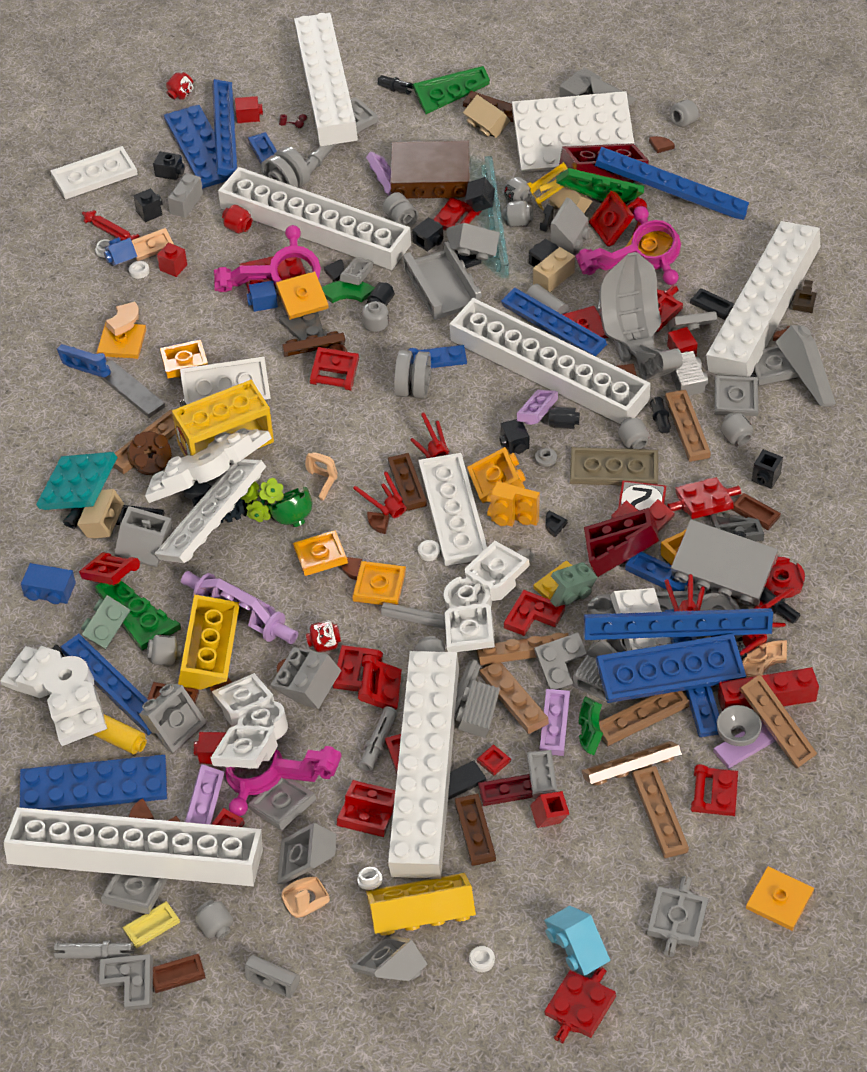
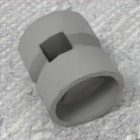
M402 193L391 194L383 203V211L393 222L402 225L409 224L411 226L418 219L419 212Z

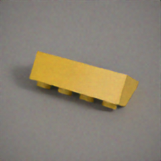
M194 594L178 685L202 690L227 681L240 602Z
M465 873L444 876L441 879H427L366 891L375 934L390 935L395 930L404 928L407 931L419 929L420 925L425 924L439 926L443 925L445 921L453 919L455 921H466L470 919V916L476 915L472 886Z

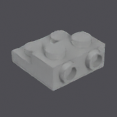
M167 684L160 689L161 695L159 697L150 699L143 704L142 708L144 710L139 715L151 733H156L166 749L174 753L207 721L183 685Z

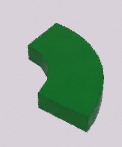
M337 281L323 286L322 290L326 299L331 303L343 299H353L362 303L368 298L375 287L364 282L356 285Z
M585 696L578 724L582 725V735H579V740L585 752L595 755L603 735L599 725L602 704Z

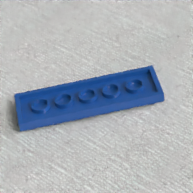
M200 105L164 115V119L195 176L201 178L202 189L226 182L230 176L225 177L218 175L216 172L215 132Z
M734 634L596 657V664L607 703L719 685V682L747 677Z
M166 755L20 769V808L57 811L135 803L141 799H144V801L167 799Z

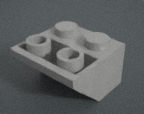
M128 506L120 525L114 555L127 559L129 557L138 558L140 564L157 567L160 560L154 553L172 534L171 518Z
M293 647L271 686L302 705L319 709L342 670L328 654Z

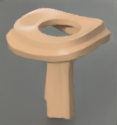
M308 453L305 461L307 471L312 475L317 473L328 477L319 495L320 500L324 501L332 484L338 478V472L332 458L319 453ZM315 462L324 463L327 465V470L319 467Z
M317 877L296 880L285 887L281 895V899L289 913L295 918L304 917L325 906L330 901L329 894ZM307 890L315 894V900L309 903L310 894Z

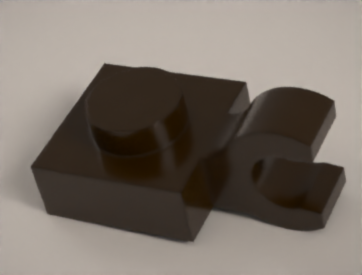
M805 280L803 290L796 289L792 310L813 313L817 295L816 292H811L813 281Z

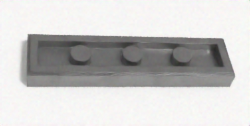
M113 360L106 363V365H109L111 373L107 377L100 378L144 415L150 418L165 408V403Z

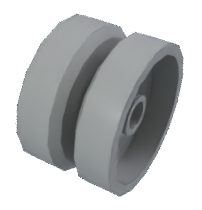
M288 146L281 148L261 164L263 176L297 188H301L310 180V170L307 163L295 149Z
M399 350L395 368V395L407 397L412 388L415 398L426 399L431 379L430 352L419 351L414 360L410 350Z

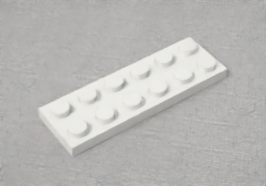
M456 453L418 460L444 565L449 566L472 562L487 548L462 454Z
M242 459L237 463H232L230 468L221 475L154 553L157 558L178 563L189 561L193 557L194 551L205 543L211 531L220 525L223 517L233 510L234 504L248 492L251 484L261 477L262 471L266 468L262 460Z

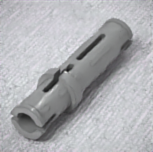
M337 144L319 146L315 152L308 156L306 163L310 174L316 167L322 164V160Z
M384 707L370 741H367L364 746L365 752L358 764V767L364 772H372L378 756H381L383 753L385 738H387L392 724L398 715V712L392 707Z
M103 941V943L56 942L54 950H64L65 952L54 953L55 959L133 956L134 951L123 950L134 949L133 942L111 943V941Z

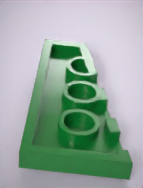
M484 66L414 83L413 90L426 115L467 96L471 91L475 92L489 85L490 78Z
M571 168L556 176L557 184L601 202L604 201L610 191L616 192L625 205L644 193V186Z
M120 581L115 585L100 583L94 586L96 593L101 599L104 600L106 596H109L131 610L122 626L141 651L147 649L148 641L152 640L155 635L170 636L181 630L179 622L167 617L164 611L156 609L146 598L138 596L135 590L124 582Z

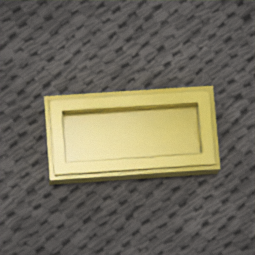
M166 901L152 909L149 915L144 914L124 926L123 930L137 949L180 923V920Z

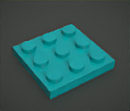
M114 452L61 456L36 504L37 507L43 510L93 507L118 457Z

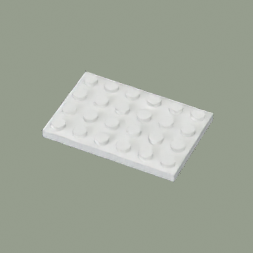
M626 91L512 102L521 173L553 170L559 166L562 146L634 143Z

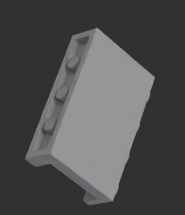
M448 241L444 242L443 251L418 259H414L410 252L403 254V268L434 320L461 312L473 298L479 301L482 298L480 288L475 286L472 275L467 273L464 262L459 260L457 251L451 249Z
M691 519L671 566V574L677 581L687 583L688 575L692 574L693 583L698 588L704 586L705 590L717 591V593L722 594L726 598L734 597L740 599L741 603L748 606L753 604L759 605L760 597L772 566L777 561L778 549Z

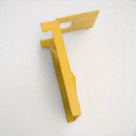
M564 162L533 184L531 182L527 184L531 188V193L536 198V203L543 211L541 203L564 188V186L557 184L556 180L550 182L563 170L568 169ZM538 189L540 190L541 194L542 191L550 189L538 198L534 194V192H536Z

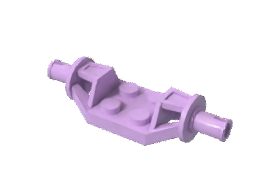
M186 571L183 574L181 583L194 590L193 598L194 594L208 597L211 593L212 598L240 602V606L252 611L248 626L262 633L265 641L271 642L276 636L291 645L296 641L298 631L284 625L285 615L282 612H276L274 607L220 578L216 579L212 573H207L201 578L190 571Z

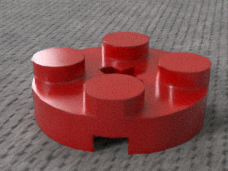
M778 557L775 565L772 566L765 587L776 596L793 587L794 590L784 597V599L791 598L802 591L805 581L804 569L800 564L790 562L789 558ZM778 575H782L783 578L787 579L779 580Z

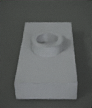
M355 257L340 274V281L360 285L371 272L374 262Z
M551 750L527 752L533 798H538L541 794L558 792Z

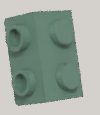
M584 562L554 571L551 577L559 586L550 602L555 607H559L564 604L569 605L578 599L587 598L591 594L592 587L598 577Z
M106 596L104 600L99 599L93 609L96 611L93 618H87L81 627V630L84 631L82 637L91 640L105 650L131 611L109 596Z

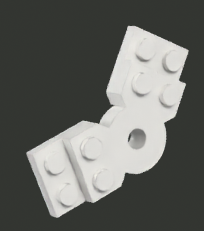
M243 428L234 434L222 432L215 436V440L208 444L206 449L199 451L193 456L187 455L182 458L180 456L172 458L168 461L165 472L161 471L152 476L145 494L146 499L151 503L190 488L196 480L198 483H203L222 475L230 468L229 463L241 461L272 439L269 431L258 429L246 430V428Z
M494 541L465 568V579L457 577L448 583L444 590L447 608L445 612L448 652L495 647L494 621L491 610L492 601L502 600L516 586L515 579L530 566L529 559Z
M25 646L0 680L3 686L38 698L50 696L47 702L51 718L55 723L58 740L62 746L107 729L100 699L93 686L94 677L87 663L80 657H62L59 651L40 646L37 650Z
M255 673L212 691L214 700L222 708L224 717L232 726L228 729L211 757L213 766L252 769L258 768L262 761H269L278 747L276 740L282 737L288 729L284 707L279 702L274 701L273 694Z

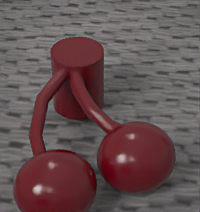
M281 114L279 125L284 126L286 123L295 124L296 128H302L304 121L307 120V115H299L296 122H287V115Z

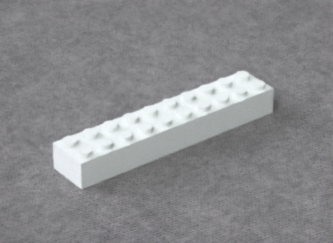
M319 13L318 15L294 18L320 146L357 141L355 117L331 14Z
M238 167L218 190L221 209L225 210L234 204L239 205L250 211L251 218L254 221L285 231L290 225H296L300 228L301 238L360 259L372 261L374 264L390 270L396 266L403 254L411 246L410 227Z
M784 221L780 222L706 354L708 372L722 376H751L756 363L758 364L763 354L764 348L767 347L792 301L796 289L799 288L821 247L820 228Z
M475 298L449 324L452 342L464 345L465 348L552 391H558V394L619 424L626 418H635L650 400L649 382Z
M410 651L388 860L391 877L441 879L459 675L457 652Z
M18 807L3 842L7 864L254 886L263 852L261 829Z

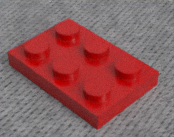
M274 256L240 263L239 265H271V260ZM298 257L286 258L277 267L278 275L282 281L306 274L301 258ZM267 279V280H249V281L246 282L245 284H246L248 293H250V291H249V285H250V284H256V283L267 282V281H273V280H272V279Z

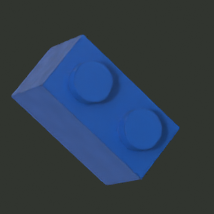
M30 563L21 582L24 597L36 601L41 599L47 600L52 604H67L76 581L73 570Z

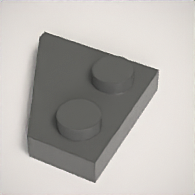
M318 312L290 320L288 315L279 316L280 324L285 325L289 332L297 337L299 341L306 340V337L312 335L324 336Z
M717 513L710 515L712 526L732 534L736 531H743L746 533L747 539L755 542L764 541V532L759 519L742 518L737 515H730V518L718 517Z

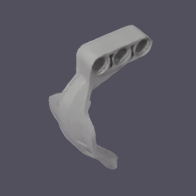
M628 253L605 275L600 286V313L603 331L609 338L623 343L637 358L640 375L643 380L664 377L682 367V353L678 348L671 350L654 348L652 336L661 325L656 271L654 266L639 253Z

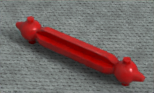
M95 210L82 212L85 219L84 223L92 222L94 226L115 238L120 237L121 241L131 238L132 241L140 237L139 234L131 235L129 231L102 216H96Z

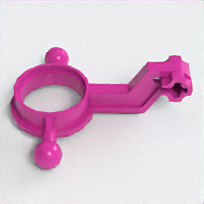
M643 206L635 208L633 215L635 216L634 219L640 222L641 225L634 232L631 245L612 253L601 248L593 251L592 249L585 248L575 255L582 274L592 275L599 268L603 270L612 269L628 253L637 252L650 262L655 269L662 268L664 271L663 281L667 285H674L677 283L679 275L675 270L671 269L670 264L679 256L681 242L679 235L670 224L661 220L648 221V210ZM663 231L673 239L672 247L669 251L655 257L646 256L638 249L641 238L649 232Z
M290 225L285 230L290 246L276 252L271 260V265L239 266L233 271L227 267L214 269V290L219 292L232 291V287L242 286L249 280L272 279L276 285V282L282 281L278 275L277 267L283 260L290 257H298L307 261L312 268V272L316 273L318 280L321 267L318 258L312 251L298 246L297 240L301 236L300 228L296 225Z
M325 746L320 751L308 750L302 761L283 759L282 754L276 749L272 755L273 762L269 769L257 777L247 779L237 777L234 774L235 767H226L225 776L228 785L235 792L239 793L237 798H234L229 803V811L239 817L245 815L248 811V804L246 802L248 795H258L269 791L278 784L281 778L315 782L319 775L323 779H330L336 773L342 757L341 752L331 746Z

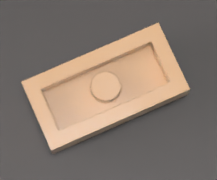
M166 228L132 240L138 256L135 257L137 261L158 254L168 242L174 244Z

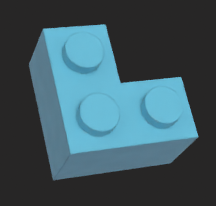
M568 906L544 920L547 926L545 930L547 937L552 943H556L565 949L568 955L566 962L572 971L585 976L611 961L590 914Z

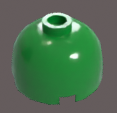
M303 487L301 492L298 488L283 493L284 497L281 501H277L273 505L267 504L271 516L282 525L292 524L293 527H298L305 523V518L309 516L312 510L313 501L308 488Z

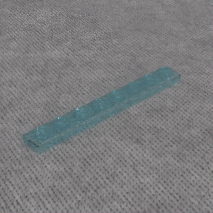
M484 156L485 165H481L482 177L486 176V179L495 188L493 207L487 209L488 216H492V218H489L490 230L500 232L496 256H494V258H498V260H495L496 272H500L501 278H509V262L492 156Z

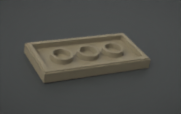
M571 447L570 484L622 486V481H632L658 485V450Z

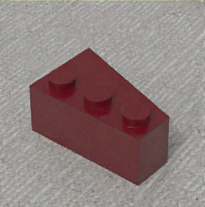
M649 508L584 527L589 563L597 577L659 542L657 525Z

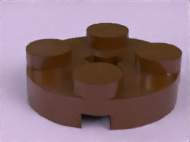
M150 431L135 435L127 449L129 463L134 465L138 469L137 471L144 475H154L166 468L172 456L171 447L166 436ZM151 449L154 455L152 458H148V454H144V451Z

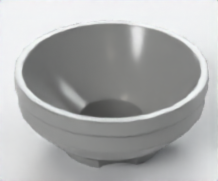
M730 706L720 713L717 720V731L720 737L726 743L734 746H746L753 743L759 737L762 728L761 719L758 714L745 706ZM733 729H741L745 732V735L743 737H735L731 734V731Z

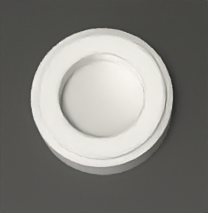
M136 261L129 266L130 275L136 279L146 277L150 271L149 265L144 261Z
M433 540L423 541L418 546V555L425 561H433L440 556V545Z
M478 946L470 952L469 964L475 971L486 972L494 966L495 955L490 948Z

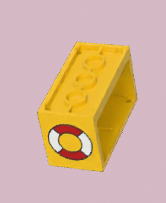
M252 379L172 410L178 446L184 456H193L199 451L206 449L208 444L215 440V436L222 432L234 434L243 428H246V430L258 429L269 431L272 439L261 447L274 442L270 407Z

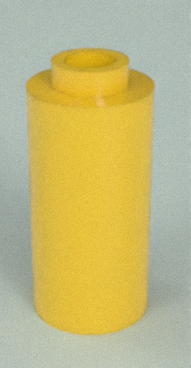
M104 714L107 729L95 733L93 736L133 755L144 750L147 743L145 733Z

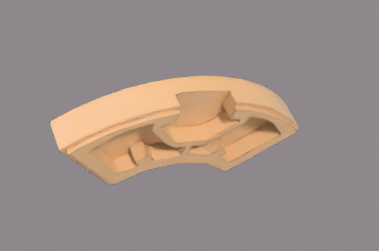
M136 302L116 306L117 314L113 318L106 320V327L115 336L130 330L134 326L135 321H138L139 308Z
M787 640L767 642L759 645V648L751 653H748L747 657L742 661L746 678L758 676L759 674L763 675L770 666L777 663H786Z

